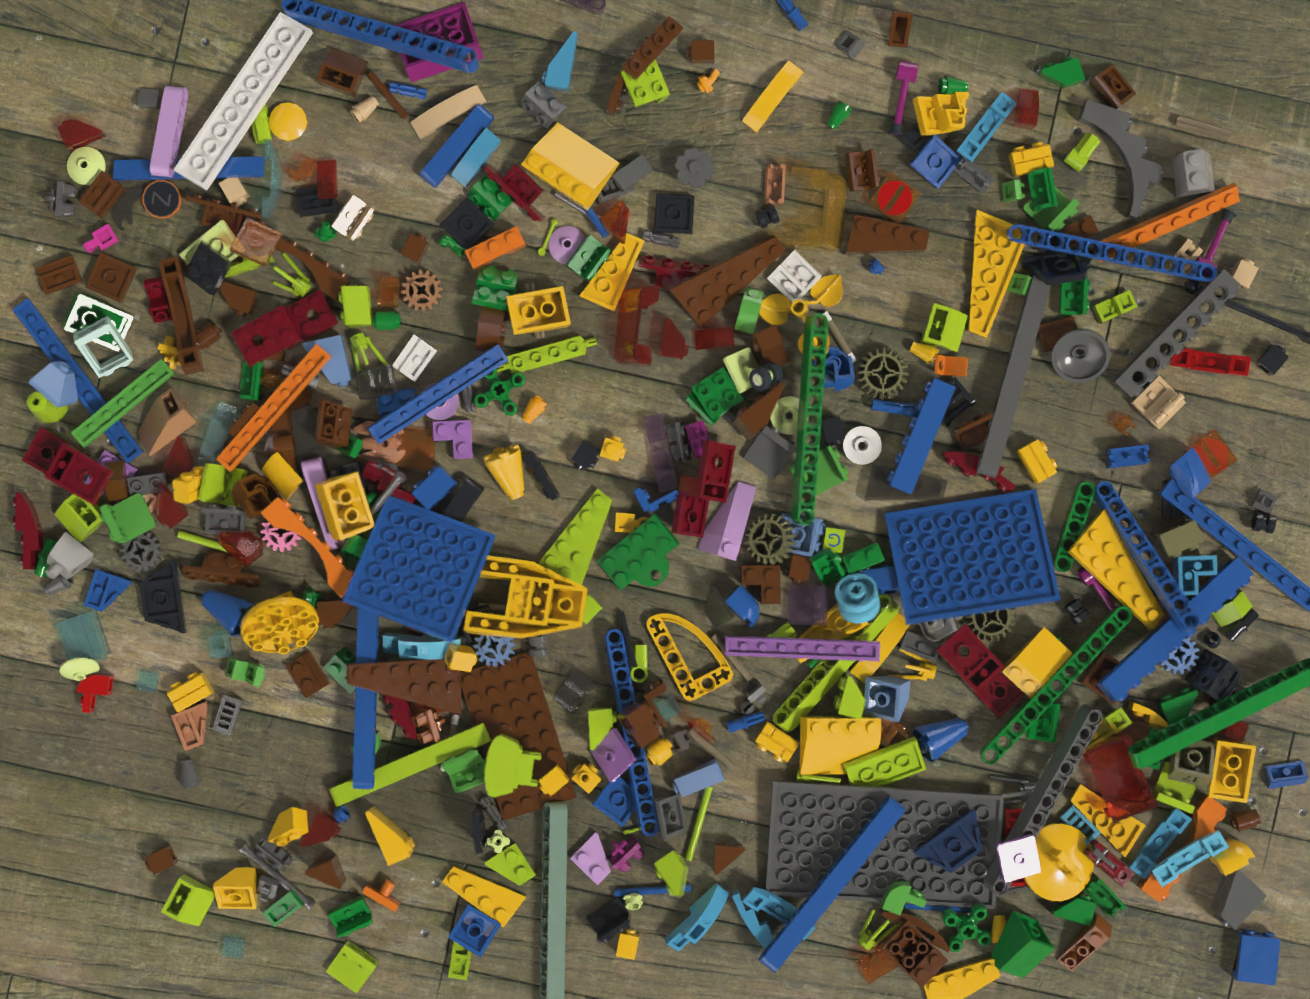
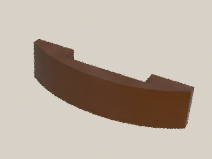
M305 388L274 423L264 446V453L270 456L275 454L273 437L292 434L314 391Z
M882 908L880 909L879 913L881 916L897 925L902 918L931 934L930 942L949 953L950 948L946 941L926 920L902 910L901 915Z

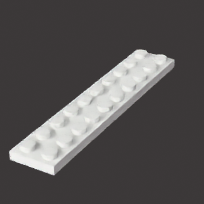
M281 12L278 14L174 168L176 173L206 191L208 190L313 34L311 29Z

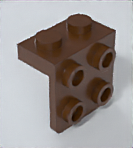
M657 679L648 685L649 689L643 692L644 697L642 701L653 709V716L658 726L662 725L666 728L668 726L667 721L653 699L667 691V685L663 680L659 682Z

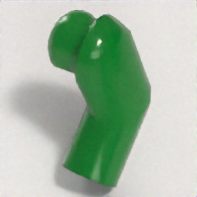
M443 235L438 240L442 248L448 246L459 257H463L466 254V249L449 235Z

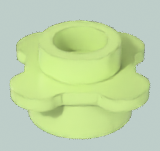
M496 830L494 835L487 839V844L491 845L496 853H501L502 848L510 843V839L505 837L500 830Z
M631 893L623 897L625 900L624 905L628 910H638L643 904V901H641L642 895Z

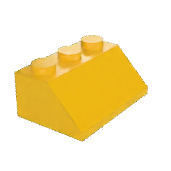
M358 472L333 477L314 484L332 539L343 540L374 528V522Z

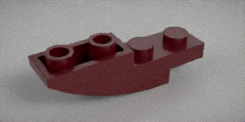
M964 452L942 453L941 456L945 458L943 461L951 467L954 465L959 467V472L969 478L970 475L976 477L978 474L976 468L980 456ZM1002 466L999 467L995 478L984 474L979 475L988 482L990 480L995 482V487L1004 493L1006 490L1012 492L1016 486L1000 475L1004 469Z
M16 492V496L13 498V506L16 508L13 526L15 531H23V535L20 538L21 546H23L20 563L23 565V570L36 569V550H42L44 546L42 527L36 509L25 492Z
M383 694L382 698L388 705L392 704L394 706L388 711L391 714L389 716L396 725L399 723L404 728L402 732L407 738L410 739L412 737L415 740L419 730L412 721V716L415 713L410 702Z

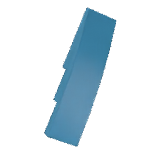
M739 890L731 892L738 911L749 930L763 948L766 949L773 940L767 921L759 923L754 909L749 906L745 907L744 903H742Z

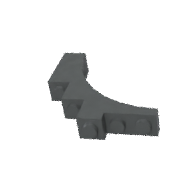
M1087 99L1083 103L1078 122L1092 127L1103 135L1122 159L1129 183V205L1126 218L1134 220L1141 216L1144 205H1142L1144 198H1147L1150 191L1148 185L1154 186L1157 182L1161 181L1163 165L1141 158L1147 152V139L1126 133L1132 124L1130 113Z

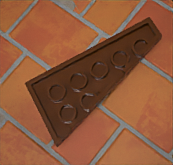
M771 235L753 244L751 248L745 251L741 250L735 253V256L729 259L725 258L700 270L699 274L691 278L688 276L682 279L683 282L677 285L672 284L667 288L702 328L786 249L774 235Z
M444 659L346 664L347 684L462 715L460 670L449 669Z

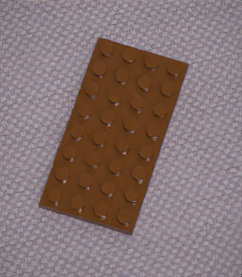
M529 652L510 657V661L505 659V665H501L498 662L497 667H494L493 663H491L490 666L484 665L472 669L471 672L465 671L459 674V681L473 726L484 723L491 738L490 742L480 746L485 763L492 741L497 736H500L501 733L520 742L519 745L523 746L525 751L541 752V760L534 759L532 779H538L537 787L518 784V787L513 789V793L496 797L504 820L542 809L545 802L568 801L577 798L533 656H529ZM558 764L568 776L569 782L552 796L549 793L544 794L538 786L540 785L539 779Z

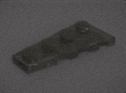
M310 404L292 410L291 417L298 474L303 480L300 484V489L308 486L301 466L302 461L320 456L328 479L331 478V470L334 469L327 447L318 444L315 438L317 422Z
M872 463L864 501L944 499L947 480L920 474L912 494H907L887 486L889 483L887 476L890 470H894V468Z

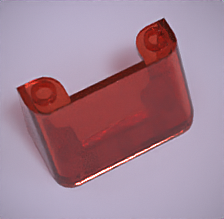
M646 286L623 290L620 297L614 358L619 364L651 368L652 351L647 345L638 344L641 309L648 310L649 306L659 301L660 287Z
M1127 731L1118 733L1086 748V753L1083 754L1086 764L1091 765L1105 802L1104 813L1107 819L1111 818L1113 823L1158 807L1155 798H1153L1150 792V787L1147 784L1142 769L1133 767L1128 748L1134 743Z

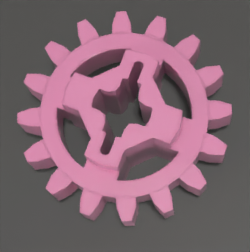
M269 522L262 523L265 527V530H261V533L265 534L262 540H268L266 546L270 547L273 545V551L280 548V552H284L285 547L288 551H291V545L298 546L296 540H302V537L290 531L282 535L281 533L274 532L279 528H270L271 524ZM271 535H274L277 538L278 543H276L272 539ZM290 535H294L293 538H292V540H291L290 542L286 543V542H287V538H288Z

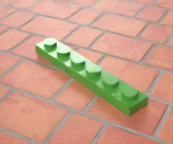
M160 359L72 431L71 434L83 448H86L175 375L174 372Z

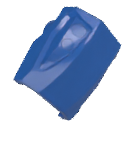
M1193 447L1170 466L1169 473L1171 477L1177 481V486L1190 500L1212 482L1203 462Z

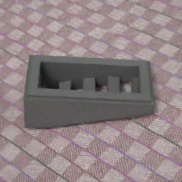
M610 178L602 189L605 196L603 197L600 192L596 202L598 205H601L634 191L635 187L632 185L624 192L621 190L617 192L614 180ZM607 185H609L612 194H609V191L606 187Z
M227 693L224 694L212 730L231 736L244 700ZM227 702H229V703L235 704L236 707L233 708V707L228 706V705H226V704H227ZM224 709L234 712L233 715L224 712ZM222 716L230 718L231 722L221 719ZM219 723L228 725L229 729L220 727Z

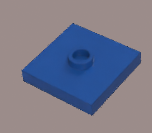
M932 135L909 165L935 189H939L961 161V158L936 135Z
M618 777L611 783L608 780L592 802V805L623 827L635 811L631 785L621 777Z

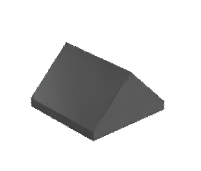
M680 793L654 798L659 825L657 837L666 840L687 831Z

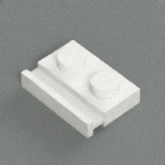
M413 335L392 366L416 382L437 350L416 335Z

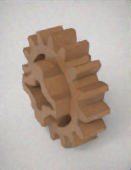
M419 270L418 275L411 272L413 277L409 278L406 276L408 283H402V286L406 288V290L401 291L402 294L406 295L403 300L405 302L410 301L408 304L410 308L415 305V311L422 308V311L426 312V307L433 310L432 305H439L437 299L443 298L439 292L444 290L438 287L442 282L440 280L435 281L437 277L435 274L430 277V271L428 270L425 274H423L422 270ZM421 278L427 279V280H425L424 282H417V281H416V280L421 279ZM433 284L435 287L434 296L431 294V288ZM416 285L418 287L425 288V291L429 296H426L422 293L419 295L420 291L418 290ZM411 286L414 289V294L412 295V297L410 296ZM427 299L429 301L423 304L418 303L420 302V300Z

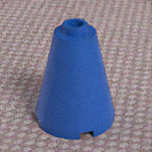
M213 589L206 591L201 598L202 606L233 637L242 635V619L250 609L256 606L252 602Z
M958 717L917 726L913 730V736L916 737L919 748H922L925 752L922 756L931 763L964 738L969 727L964 719L962 720Z

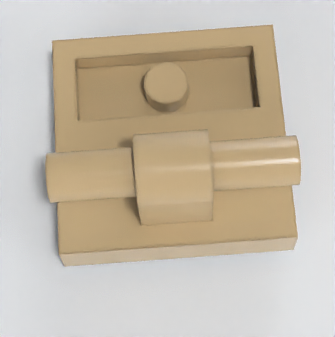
M1157 376L1131 404L1159 430L1186 402L1183 400L1185 397L1181 393L1177 394L1160 376Z

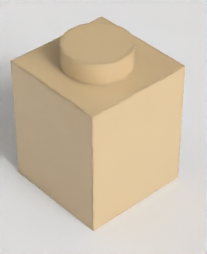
M227 178L219 183L231 204L240 206L247 202V198L250 197L240 178Z
M1248 259L1236 261L1230 273L1241 284L1239 288L1242 290L1249 289L1259 269L1254 266L1255 263Z

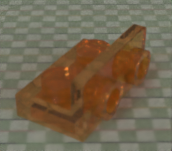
M884 944L879 945L874 953L870 955L865 954L860 957L859 962L856 963L869 984L899 966L881 949Z

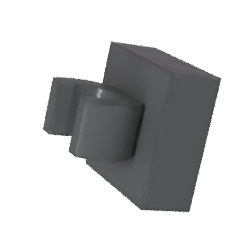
M1258 489L1251 507L1265 514H1270L1278 497Z
M757 679L742 691L751 703L757 700L761 705L766 701L762 695L766 690Z
M687 730L677 731L666 737L672 744L675 754L685 751L690 747L688 744L692 742V738L686 740L683 736L687 733Z
M261 875L256 894L260 895L259 899L267 901L268 898L275 899L280 881Z

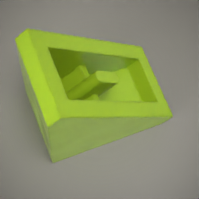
M1241 590L1232 599L1224 601L1222 603L1224 606L1218 612H1212L1211 614L1218 625L1223 627L1243 618L1253 606L1243 590Z

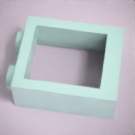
M108 316L74 333L75 344L99 378L109 376L115 369L126 367L133 360L131 349ZM110 331L123 352L100 364L87 346V343Z

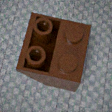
M332 48L322 62L316 81L319 85L355 98L369 62Z
M323 399L320 400L315 436L317 443L330 448L348 446L352 409Z

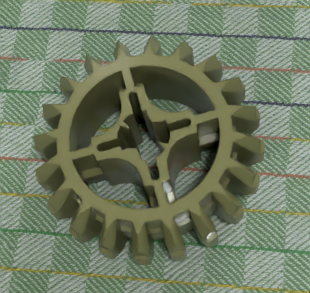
M885 347L881 348V353L875 348L874 355L868 351L867 356L869 359L864 356L861 358L865 364L858 363V367L863 368V370L856 371V374L862 375L857 381H864L865 384L861 385L860 388L863 389L867 386L866 394H869L871 390L874 391L872 394L873 398H876L877 393H879L880 399L884 398V393H886L887 398H891V391L894 395H897L898 391L896 388L904 389L900 382L907 383V380L902 378V376H908L909 373L903 372L902 369H906L908 365L901 366L900 363L905 359L897 360L899 352L892 356L893 349L891 348L888 350V353H885ZM880 358L877 369L867 370L869 364L874 359ZM886 358L895 364L897 371L890 370L887 367ZM883 367L884 371L892 374L885 375L882 379L876 372L881 371ZM868 376L877 378L879 388L870 383ZM897 377L894 385L885 389L887 378Z
M765 513L764 517L759 515L758 521L752 520L753 527H747L750 530V534H745L746 537H749V540L744 542L750 545L747 551L752 552L751 557H757V562L761 563L763 561L764 565L769 563L776 565L777 561L782 563L783 557L788 559L787 551L793 552L790 545L796 544V542L791 541V538H795L796 534L790 533L794 529L792 526L788 527L790 522L788 520L784 521L783 516L777 517V514L774 513L771 516ZM772 523L780 528L782 532L781 535L776 534L775 528L772 527ZM763 528V534L758 537L759 532ZM770 536L776 537L775 539H773V540L770 541V542H768V541H763V540H768V537H770ZM783 541L780 549L777 551L778 543ZM758 544L765 545L768 555L760 549Z
M1015 608L1004 609L1005 617L1003 622L998 617L1000 611L998 610L989 612L994 613L995 620H987L986 613H980L982 619L979 626L976 623L975 614L964 616L965 618H970L965 624L972 625L969 629L971 631L976 630L974 634L977 637L980 635L981 641H984L986 636L988 642H992L993 636L996 641H999V634L1005 638L1006 634L1004 631H1012L1008 628V625H1015L1014 622L1010 621L1011 618H1016V615L1010 614ZM992 623L999 626L995 631H983L985 627Z

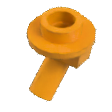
M714 69L708 78L705 74L698 77L697 85L702 93L706 91L708 94L713 90L712 84L720 74L717 69Z

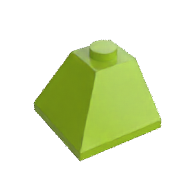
M612 707L589 708L590 750H594L613 728V723H617L616 711H613Z

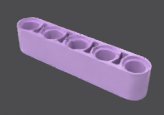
M166 86L164 88L150 162V173L152 176L173 177L188 101V91L185 87Z
M320 456L302 461V470L325 541L332 548L330 550L343 547L346 538L335 540L331 537L314 485L328 479L323 461Z

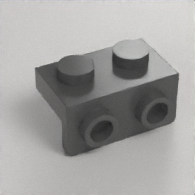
M537 82L529 89L520 101L523 109L530 113L546 129L567 108L540 82Z

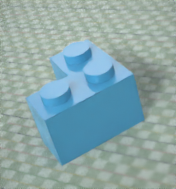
M1187 555L1172 558L1173 578L1184 595H1199L1198 575H1217V555Z

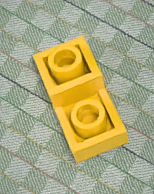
M1129 701L1128 709L1133 710L1132 714L1144 717V714H1146L1144 721L1150 723L1149 727L1161 729V726H1168V723L1154 711Z

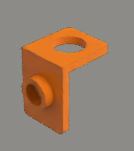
M936 355L934 373L945 376L965 377L967 376L968 358Z

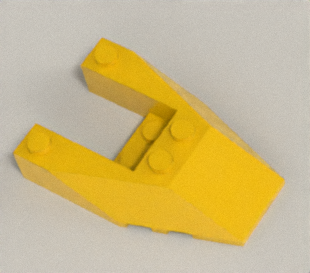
M488 556L480 577L511 581L505 616L467 611L464 630L469 634L526 638L582 627L588 588L533 561Z

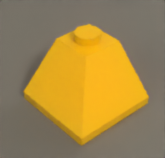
M236 867L214 883L213 888L218 909H257L256 892L258 879L255 868Z

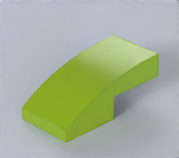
M1128 290L1092 306V309L1099 324L1138 306L1131 291Z
M453 942L448 978L467 981L472 952L456 942Z

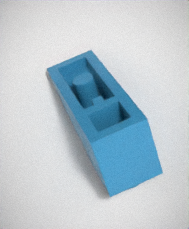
M573 31L548 65V70L544 71L542 83H545L547 89L569 92L578 39L576 31Z

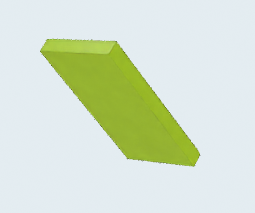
M915 736L843 763L850 785L882 787L926 770Z

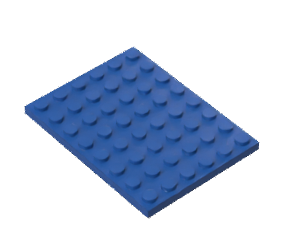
M1036 489L884 514L906 625L1060 600Z

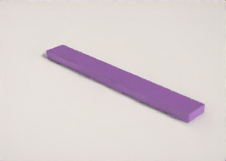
M726 635L725 656L880 661V641Z

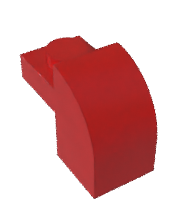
M95 674L86 677V679L80 682L76 692L84 693V696L82 695L80 699L82 712L91 713L95 711L96 695L108 696L112 694L114 675Z

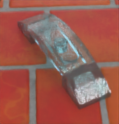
M265 139V159L268 162H272L270 197H262V217L269 219L280 198L282 167L274 144L269 139Z
M219 402L204 437L196 466H203L205 468L206 463L219 465L216 458L222 452L228 430L230 429L229 426L235 420L238 407Z

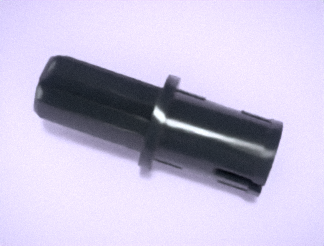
M1251 608L1243 618L1236 620V623L1224 635L1231 642H1234L1244 631H1248L1247 628L1259 617V614Z

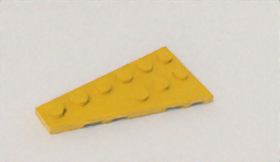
M976 210L968 331L987 338L1024 245L1013 243L1007 239V229L1014 224ZM1014 228L1012 230V237L1018 239L1021 232L1019 229Z
M1102 509L1067 552L1125 607H1128L1132 614L1149 630H1152L1162 619L1164 613L1107 511Z

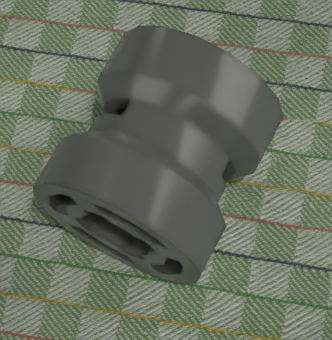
M547 636L528 637V643L531 645L529 656L548 655V649L546 648Z

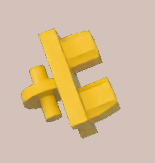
M166 336L163 344L159 343L158 350H160V354L166 355L164 362L170 363V369H175L177 365H180L176 348L177 341L174 337Z

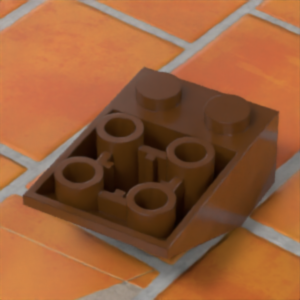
M782 382L780 385L775 383L765 392V396L759 395L750 404V408L745 406L735 415L737 419L733 423L747 441L768 424L783 391L785 382Z
M908 920L881 947L921 988L948 961Z

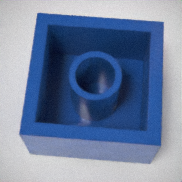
M441 466L433 467L427 473L429 477L425 481L420 480L413 486L414 491L412 494L427 510H432L459 484Z

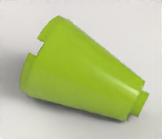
M37 389L27 399V405L34 417L44 423L58 422L68 412V405L57 408Z

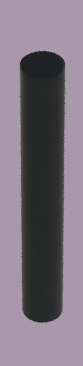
M619 612L617 617L623 634L630 668H636L638 665L625 613Z

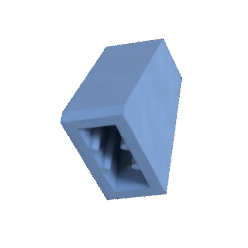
M342 335L303 343L308 353L316 344H319L332 356L321 369L331 384L337 385L338 388L349 386V382L353 381Z
M716 758L675 776V782L672 785L676 794L680 793L684 797L720 783L725 779Z

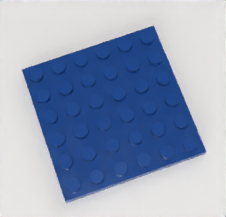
M389 496L383 504L345 593L343 602L453 643L496 535Z

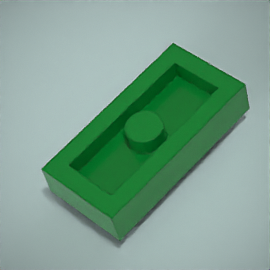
M292 889L267 908L263 914L275 928L301 908L304 902Z

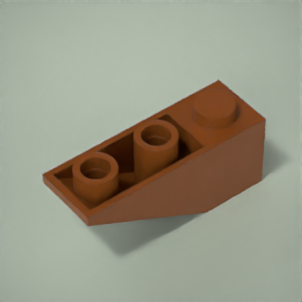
M1097 914L1092 918L1091 926L1084 925L1057 960L1071 972L1074 971L1110 939L1112 925Z

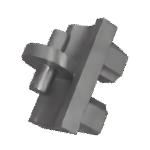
M57 181V190L51 189L50 196H44V201L50 202L49 209H55V216L66 219V216L76 215V205L67 204V197H76L77 187L68 185L63 181Z

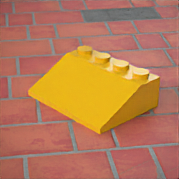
M557 122L531 149L521 165L527 172L588 211L620 163Z
M800 716L799 774H846L843 763L879 750L881 718L862 716L860 720L849 716Z

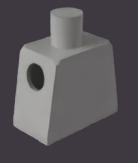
M65 532L48 555L46 562L50 567L46 570V574L51 579H55L59 574L69 579L92 562L94 554Z

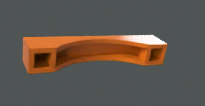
M277 497L261 512V515L274 528L294 532L307 540L315 548L324 563L327 584L342 598L348 589L354 571L351 568L347 570L343 566L345 563L338 554L334 556L329 551L332 548L324 540L320 542L317 539L318 533L311 526L307 528L302 523L305 521L298 512L294 514L289 509L291 505L285 498L280 500Z
M1203 793L1194 805L1192 827L1184 846L1214 832L1217 822H1221L1224 819L1227 808ZM1151 871L1145 879L1142 878L1137 886L1160 903L1161 900L1167 898L1170 893L1169 889L1180 880L1181 875L1179 874L1177 879L1162 887Z

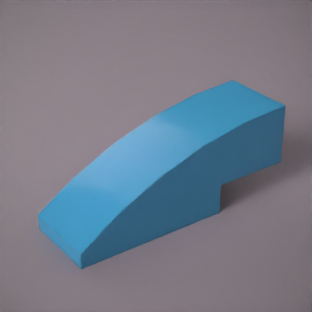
M485 128L458 163L451 176L466 188L489 161L490 156L500 146L502 141Z

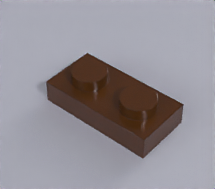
M1090 215L1060 229L1058 233L1088 238L1099 233ZM1071 240V241L1069 242V246H1071V245H1073V244H1075V243H1077V242L1074 241V240Z

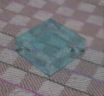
M140 670L136 690L156 693L160 673Z
M672 694L656 704L666 721L682 711Z
M226 936L223 957L242 959L245 939Z

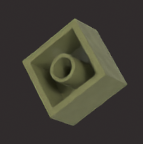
M1184 520L1151 534L1159 556L1171 557V559L1182 555L1181 551L1183 550L1192 551L1199 548V544L1204 542L1195 520Z
M1200 740L1170 755L1168 779L1206 788L1213 778L1216 744Z

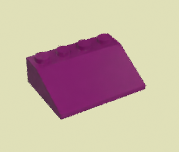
M465 2L394 25L471 48L475 51L478 60L484 58ZM401 53L411 83L453 69Z

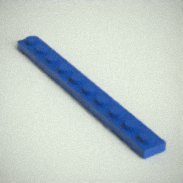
M27 298L13 308L14 313L50 361H62L69 365L70 370L75 374L78 398L91 416L107 404V401L33 302ZM121 420L104 432L127 463L132 462L144 453Z
M1173 479L1168 480L1159 492L1162 498L1190 520H1195L1200 528L1234 555L1239 556L1243 562L1305 611H1310V588L1196 497L1190 500L1177 486V482Z

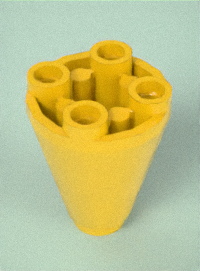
M513 444L508 449L498 447L492 450V454L483 456L486 467L506 496H509L510 500L522 497L524 495V480L519 445Z

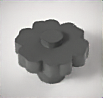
M697 148L685 150L684 156H679L675 164V169L679 171L677 174L678 180L683 185L690 184L692 188L703 187L705 180H711L714 172V167L710 165L712 157L706 151L699 153Z

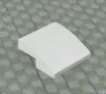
M794 250L767 279L793 302L801 299L822 275L799 252Z

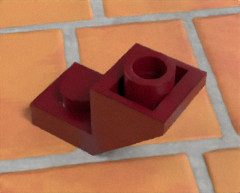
M162 276L145 279L144 287L150 299L149 310L154 322L159 323L173 320Z

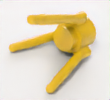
M899 648V651L923 662L919 664V667L908 664L904 665L905 668L918 671L920 675L888 676L927 681V678L934 679L937 666L931 664V660L924 659Z

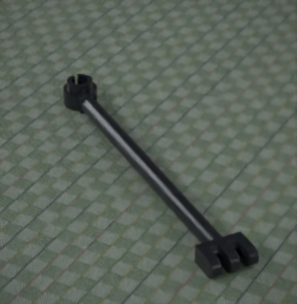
M1188 279L1184 284L1183 290L1196 295L1203 287L1199 285V281ZM1214 293L1217 298L1221 297V295ZM1227 299L1224 302L1225 306L1301 337L1303 338L1302 342L1310 344V332L1233 300Z

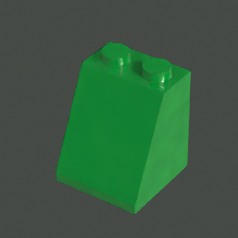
M1013 911L991 956L999 971L1024 978L1055 948L1038 919Z

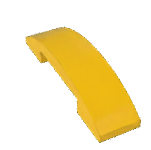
M788 61L760 95L742 122L757 133L804 72Z
M897 613L874 640L880 641V661H857L849 671L863 683H865L867 676H872L909 628L910 625L905 624V619L902 615Z

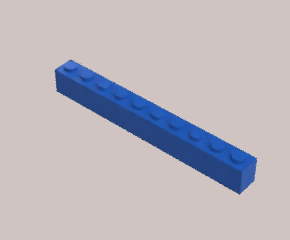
M1239 556L1230 559L1217 571V575H1213L1199 588V595H1192L1187 599L1200 619L1199 625H1204L1209 621V615L1212 612H1218L1224 606L1222 603L1226 599H1232L1237 594L1236 590L1240 586L1243 588L1251 581L1249 578L1254 573ZM1169 616L1096 685L1111 702L1122 701L1128 696L1127 692L1131 688L1134 689L1142 683L1141 679L1145 675L1149 676L1156 670L1154 666L1159 662L1163 663L1169 658L1168 653L1183 645L1182 640L1186 637H1191L1197 630L1194 629L1189 633H1184L1177 627L1172 617ZM1185 618L1186 625L1192 626V621Z

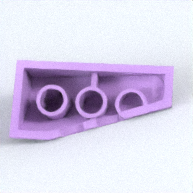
M737 482L728 495L726 503L722 504L705 528L698 550L736 561L755 495V486Z

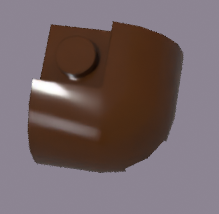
M257 473L238 480L233 485L231 492L234 505H241L249 520L261 516V512L277 497L280 500L283 499L272 481L257 476Z

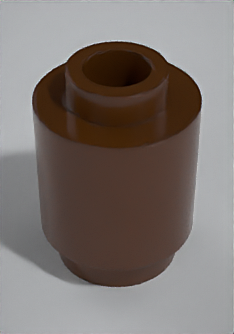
M209 322L196 332L201 350L204 348L208 349L221 338L220 333L222 331L215 323L212 325Z
M1250 808L1232 813V818H1230L1232 828L1238 832L1257 827V824L1261 823L1257 810H1251Z

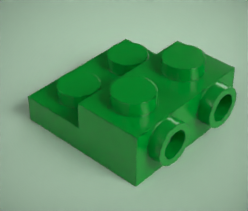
M491 265L481 266L472 304L509 311L506 296L515 295L519 274L510 269L502 271L497 270Z

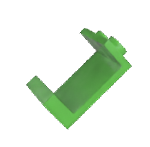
M831 445L819 451L816 495L848 480L847 475L849 473L844 464L840 465L838 461L840 455L835 447L832 449ZM809 456L804 459L805 463L809 461ZM795 464L789 466V469L793 477ZM807 473L803 475L804 482L808 479ZM804 492L802 495L804 496V498H805V500H806V497H807V496H806V493Z

